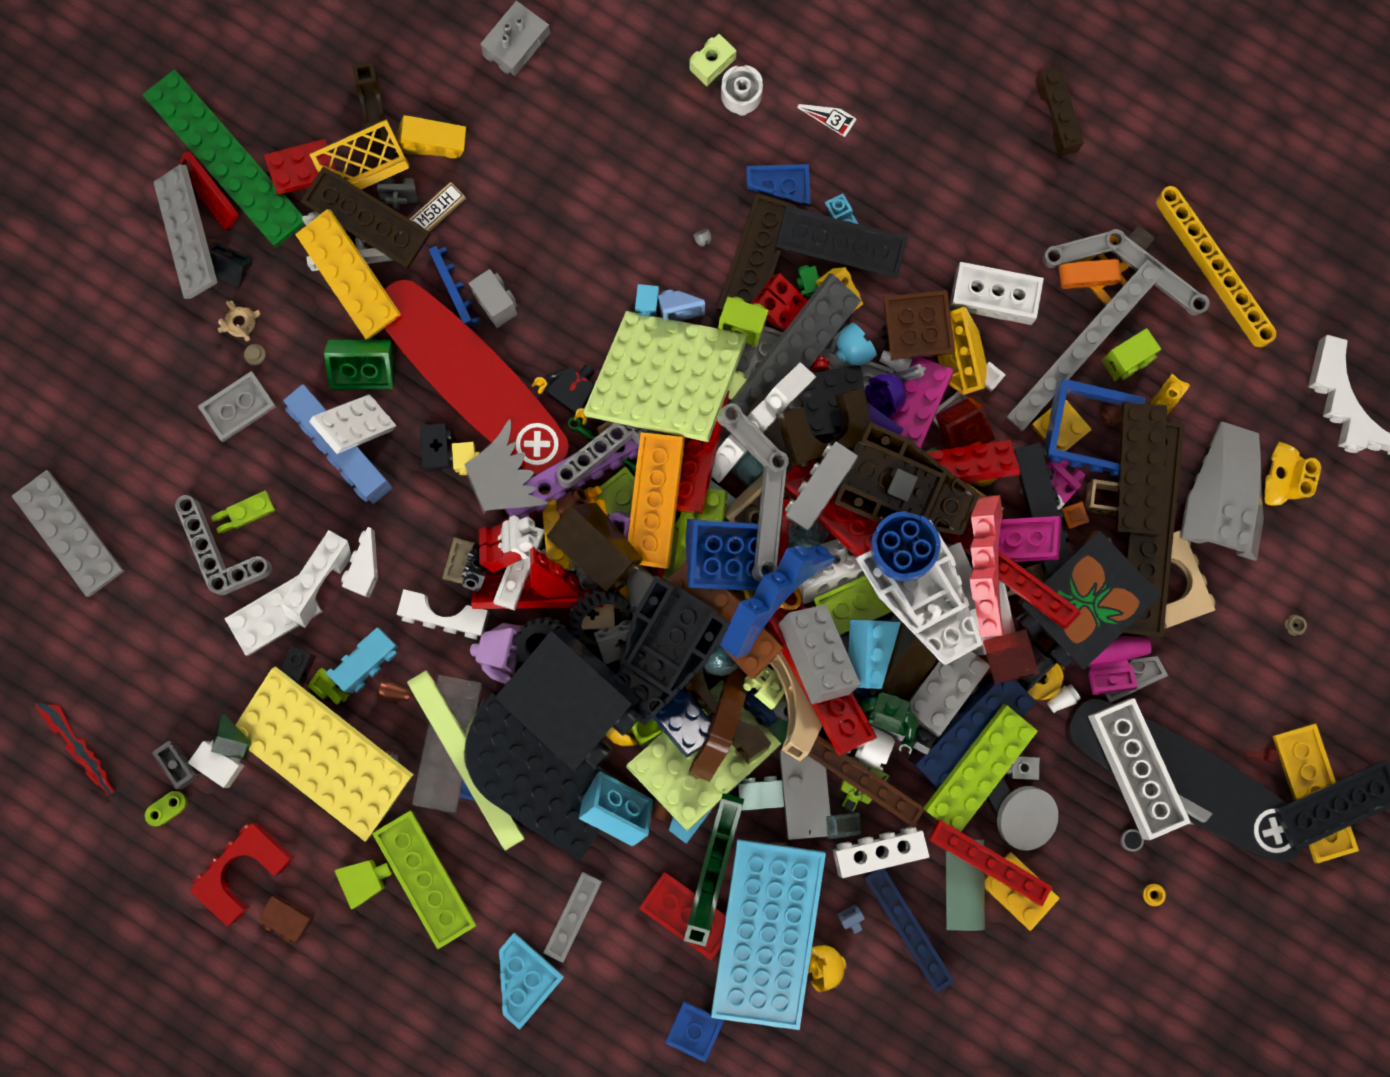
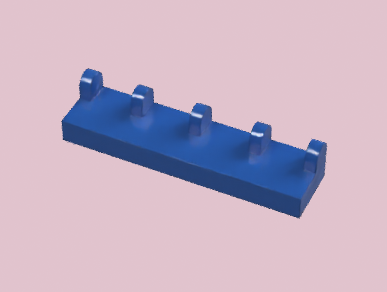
M437 246L430 248L429 252L462 322L468 327L480 323L479 317L471 319L466 310L473 305L472 301L469 300L463 303L457 291L464 287L463 282L454 284L449 274L450 271L455 269V265L449 264L446 266L441 257L448 252L446 247L437 249Z

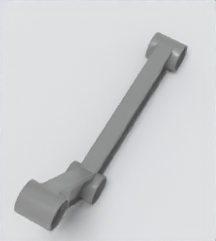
M1119 229L1051 246L1042 255V262L1048 268H1054L1062 264L1112 252L1136 272L1149 260L1164 273L1154 285L1186 309L1190 315H1199L1209 308L1210 302L1207 296L1195 290L1129 239ZM1110 236L1118 238V245H1113L1110 242ZM1048 253H1055L1058 260L1056 262L1050 261ZM1194 300L1200 301V303H1201V309H1200V310H1197V309L1194 307V305H1193Z
M731 403L718 411V423L726 427L764 467L755 562L752 569L753 578L760 582L763 577L761 572L763 566L768 569V574L777 570L786 467L789 460L787 455L780 451L742 413L738 405ZM726 410L732 413L733 420H729L726 417ZM773 457L779 461V467L773 465Z

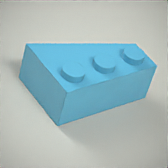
M850 620L848 656L860 682L857 688L882 689L901 622Z
M376 628L357 645V648L349 656L345 655L341 659L342 663L334 671L330 668L326 674L344 692L358 693L366 685L365 681L370 676L374 677L382 669L380 666L385 661L389 662L396 656V650L399 647L380 628Z

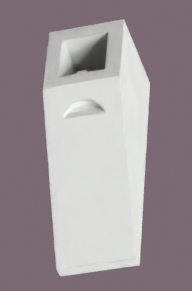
M367 527V530L363 531L360 535V546L357 551L353 552L350 558L352 564L349 571L346 570L344 572L341 582H343L342 587L370 598L378 580L375 531Z

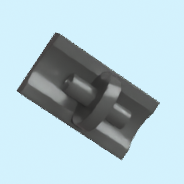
M391 177L382 180V183H377L379 201L393 204L394 210H399L400 204L417 203L418 201L413 178H404L402 184H395V180Z

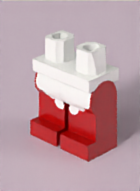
M513 515L509 519L504 520L500 525L490 529L486 526L480 528V565L494 573L518 562L521 558H528L529 550L532 547H536V540L532 535L528 534V532L535 529V522L529 517L519 519Z

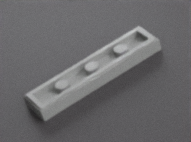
M582 872L543 952L544 954L562 963L564 962L602 883L601 880Z

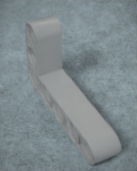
M614 423L558 468L557 481L560 486L570 488L631 439L639 446L641 432L659 433L653 430ZM614 432H619L623 437L616 440L611 435ZM602 445L606 448V451L598 453L594 448ZM584 458L590 463L587 466H580L578 461ZM564 472H570L573 477L565 480L561 475Z
M187 495L177 499L175 504L177 513L210 591L218 595H226L270 575L272 572L271 563L259 556L226 569L200 503ZM191 501V509L189 511H185V504ZM199 521L200 527L193 531V523ZM207 540V548L201 551V542ZM211 560H215L216 566L214 569L209 570L208 563ZM263 562L264 569L257 573L256 565ZM239 571H243V579L237 581L236 574ZM222 579L224 585L220 590H217L216 583Z

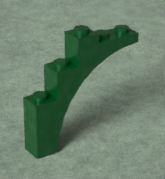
M722 794L684 936V941L706 947L726 864L744 803L743 798Z

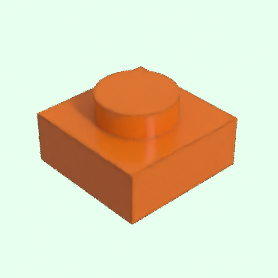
M1083 501L1062 508L1069 529L1090 522Z

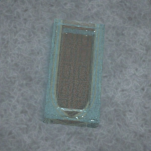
M859 813L826 816L828 839L861 835Z

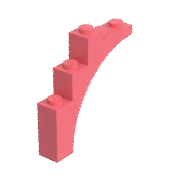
M1000 495L979 497L971 516L974 539L970 547L973 563L970 586L972 599L975 600L980 637L1002 636L1003 634L998 568L999 535L1003 517Z

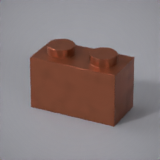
M278 895L270 898L258 918L263 923L261 925L263 928L271 932L274 930L282 934L280 937L288 943L301 941L314 919L312 915Z

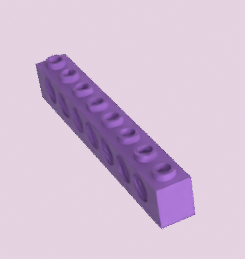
M614 432L611 435L616 440L623 437L619 432ZM631 439L623 445L625 449L623 452L613 453L605 462L601 463L570 488H564L559 485L557 471L572 456L532 477L523 485L536 488L529 495L540 498L548 503L553 500L557 501L572 489L584 487L586 485L585 482L588 480L599 479L604 475V471L620 467L623 464L622 461L627 458H636L639 446ZM602 445L594 448L598 453L606 451V448ZM584 458L578 461L580 466H587L590 463ZM564 472L561 475L569 479L573 477L570 472ZM546 486L551 491L543 495L539 492L541 487ZM548 503L540 506L507 508L504 510L509 517L515 515L522 519L529 517V514L535 510L537 512L544 510L548 507Z

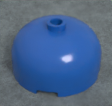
M907 511L896 512L884 518L877 526L871 540V554L875 565L883 574L898 581H912L926 575L936 563L941 546L940 537L935 526L924 516L906 513Z

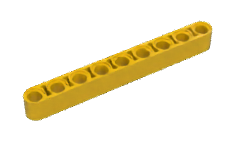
M1173 186L1166 187L1156 199L1157 207L1251 343L1259 348L1265 347L1275 339V328L1180 191ZM1164 196H1169L1172 202L1167 201ZM1176 212L1181 213L1184 219L1177 217ZM1188 229L1193 230L1195 236L1190 235ZM1200 246L1204 247L1207 253H1203L1200 250ZM1212 263L1216 264L1219 270H1215L1212 267ZM1224 280L1230 283L1231 288L1225 286ZM1236 298H1240L1243 305L1238 304ZM1248 315L1253 316L1255 322H1251L1248 319ZM1260 332L1266 335L1267 340L1261 338Z

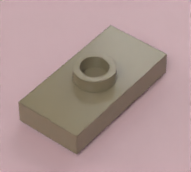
M454 537L442 577L443 580L463 585L465 578L461 576L465 565H469L466 564L469 552L474 551V542Z

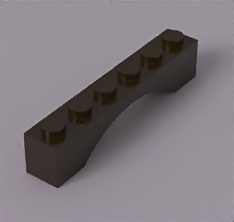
M702 668L683 688L692 694L694 701L701 709L705 710L712 721L717 702L709 692ZM741 720L738 721L732 745L736 749L735 753L738 758L750 764L769 750L771 742L758 726Z

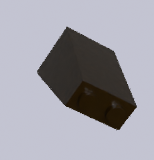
M596 502L571 505L546 535L552 543L605 591H618L626 585L628 577L638 571L639 564L644 560Z
M894 614L890 622H901L884 683L882 689L869 688L868 692L873 697L879 692H883L908 701L938 659Z

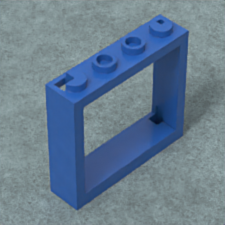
M1067 379L1058 381L1056 383L1044 444L1047 458H1049L1048 461L1059 464L1061 461L1068 462L1070 467L1082 468V466L1090 467L1092 472L1102 473L1103 471L1111 472V476H1118V463L1056 449L1066 395L1069 393L1121 406L1124 402L1145 404L1146 398Z

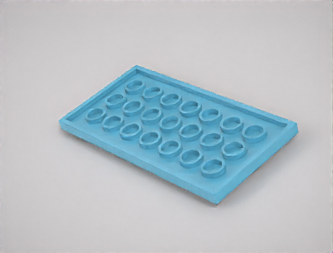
M737 839L711 1018L800 1030L826 856L825 852Z

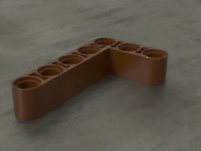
M735 666L730 667L708 735L689 769L690 774L708 782L711 781L727 755L734 738L747 691L743 688L747 674L742 669Z

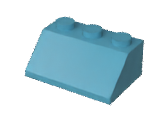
M599 771L582 799L579 819L634 846L649 834L653 799Z

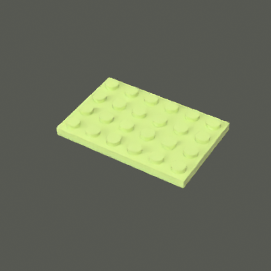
M723 680L709 691L717 703L724 684ZM742 708L739 720L758 726L771 742L769 750L750 764L738 758L735 753L736 749L731 744L721 765L711 781L708 782L689 773L697 752L685 758L663 732L626 766L686 831H689L720 802L723 793H730L781 745L767 727L759 725L755 717L744 708Z

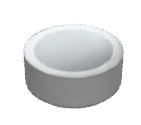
M1127 829L1121 834L1120 843L1124 849L1134 852L1142 848L1144 839L1138 830Z

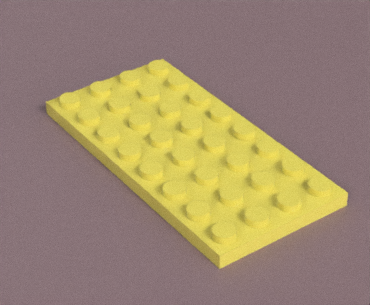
M277 667L270 670L235 725L252 742L249 750L365 842L371 837L414 775Z

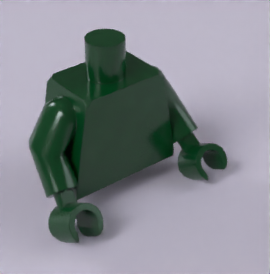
M879 692L875 697L864 698L860 703V707L869 723L905 736L906 738L902 740L899 751L902 752L903 747L906 746L910 749V755L915 746L913 738H915L918 726V717L911 710L910 703L897 696Z

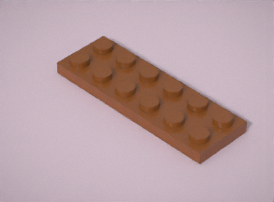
M687 560L667 579L718 609L731 622L740 603L738 598L729 589L689 588ZM764 627L749 654L735 658L724 648L722 649L752 680L774 660L784 647Z

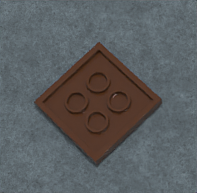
M947 290L883 297L890 361L952 355L955 353Z

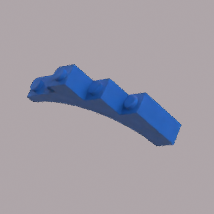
M798 545L786 549L777 570L763 575L754 596L739 603L720 646L735 658L749 654L763 628L783 602L808 578L832 565L836 557L831 555L829 550L823 546L806 549Z

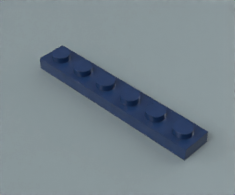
M885 868L875 870L864 877L865 881L934 992L938 993L955 982Z

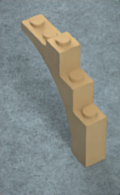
M780 652L770 664L783 686L788 705L787 735L781 750L801 762L809 754L822 725L783 653Z

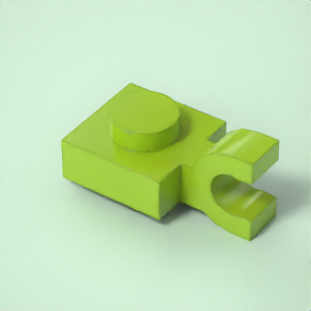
M323 668L319 669L308 684V687L323 700L330 697L336 705L340 704L341 701L345 702L349 694L335 687L337 684L326 674V670Z

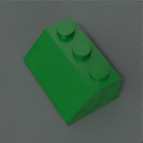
M328 340L324 357L329 390L393 389L394 354L392 340Z

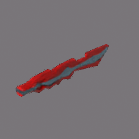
M36 704V709L54 734L59 732L67 742L66 749L87 770L85 772L87 776L97 786H100L107 796L113 794L115 790L108 781L107 772L101 767V761L94 757L95 752L87 749L85 739H76L59 705Z

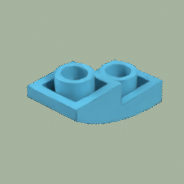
M844 194L824 203L830 217L858 224Z

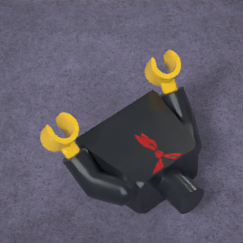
M585 364L578 373L570 367L567 370L561 369L543 378L537 377L534 380L532 387L535 385L540 386L539 394L547 388L545 391L550 398L575 415L574 420L581 417L583 418L582 424H586L588 417L585 416L584 409L594 388V384L589 381L595 373L593 368Z

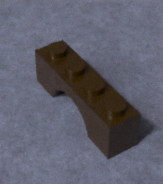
M373 61L352 65L355 85L362 108L363 129L386 120L378 74ZM385 126L376 129L375 138L383 141L387 140L388 132ZM365 137V142L368 147L370 139ZM373 140L369 151H383L385 144Z
M1057 66L1041 70L1035 82L1041 100L1047 103L1051 113L1053 140L1058 157L1078 152L1084 141L1061 67Z

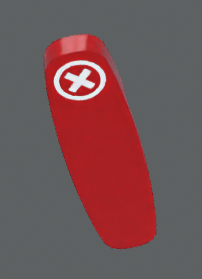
M395 281L384 289L401 314L387 325L385 330L423 377L471 426L492 443L510 419L511 430L507 445L516 442L510 456L524 452L525 457L519 468L533 471L532 477L569 457L568 439L552 416L520 378L474 331L413 281Z

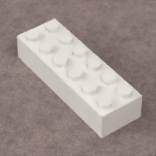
M1135 698L1127 699L1088 716L1142 838L1152 840L1191 823Z

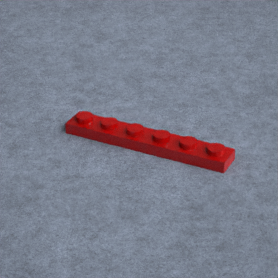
M937 820L928 838L929 841L1043 907L1052 886L945 822Z

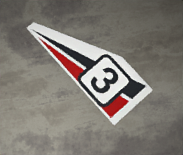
M799 104L797 107L844 137L857 120L838 108Z

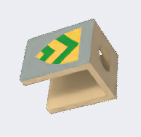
M1096 479L1090 481L1086 488V511L1116 516L1117 507L1094 504L1096 489L1118 492V483Z

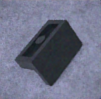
M214 242L208 249L216 278L236 287L241 286L243 272L252 265L253 258Z

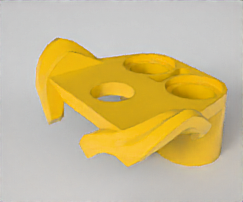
M1278 442L1271 456L1273 461L1270 473L1265 479V503L1276 506L1283 504L1288 499H1301L1313 496L1320 476V462L1315 458L1303 459L1299 456L1300 453L1295 447ZM1278 467H1282L1285 471L1283 479L1278 478L1276 474Z

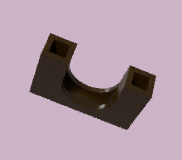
M862 388L852 389L835 395L841 416V428L836 438L826 444L818 441L811 434L803 407H796L776 413L790 464H798V467L810 465V460L818 458V461L825 458L822 456L824 450L829 444L833 446L835 441L848 450L855 445L856 440L868 422H872Z

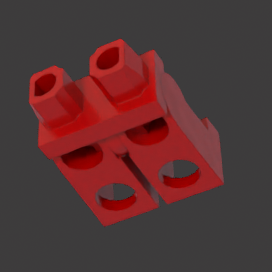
M779 273L770 277L762 288V292H759L751 304H760L769 310L766 320L776 330L784 332L807 303L808 299L804 298Z

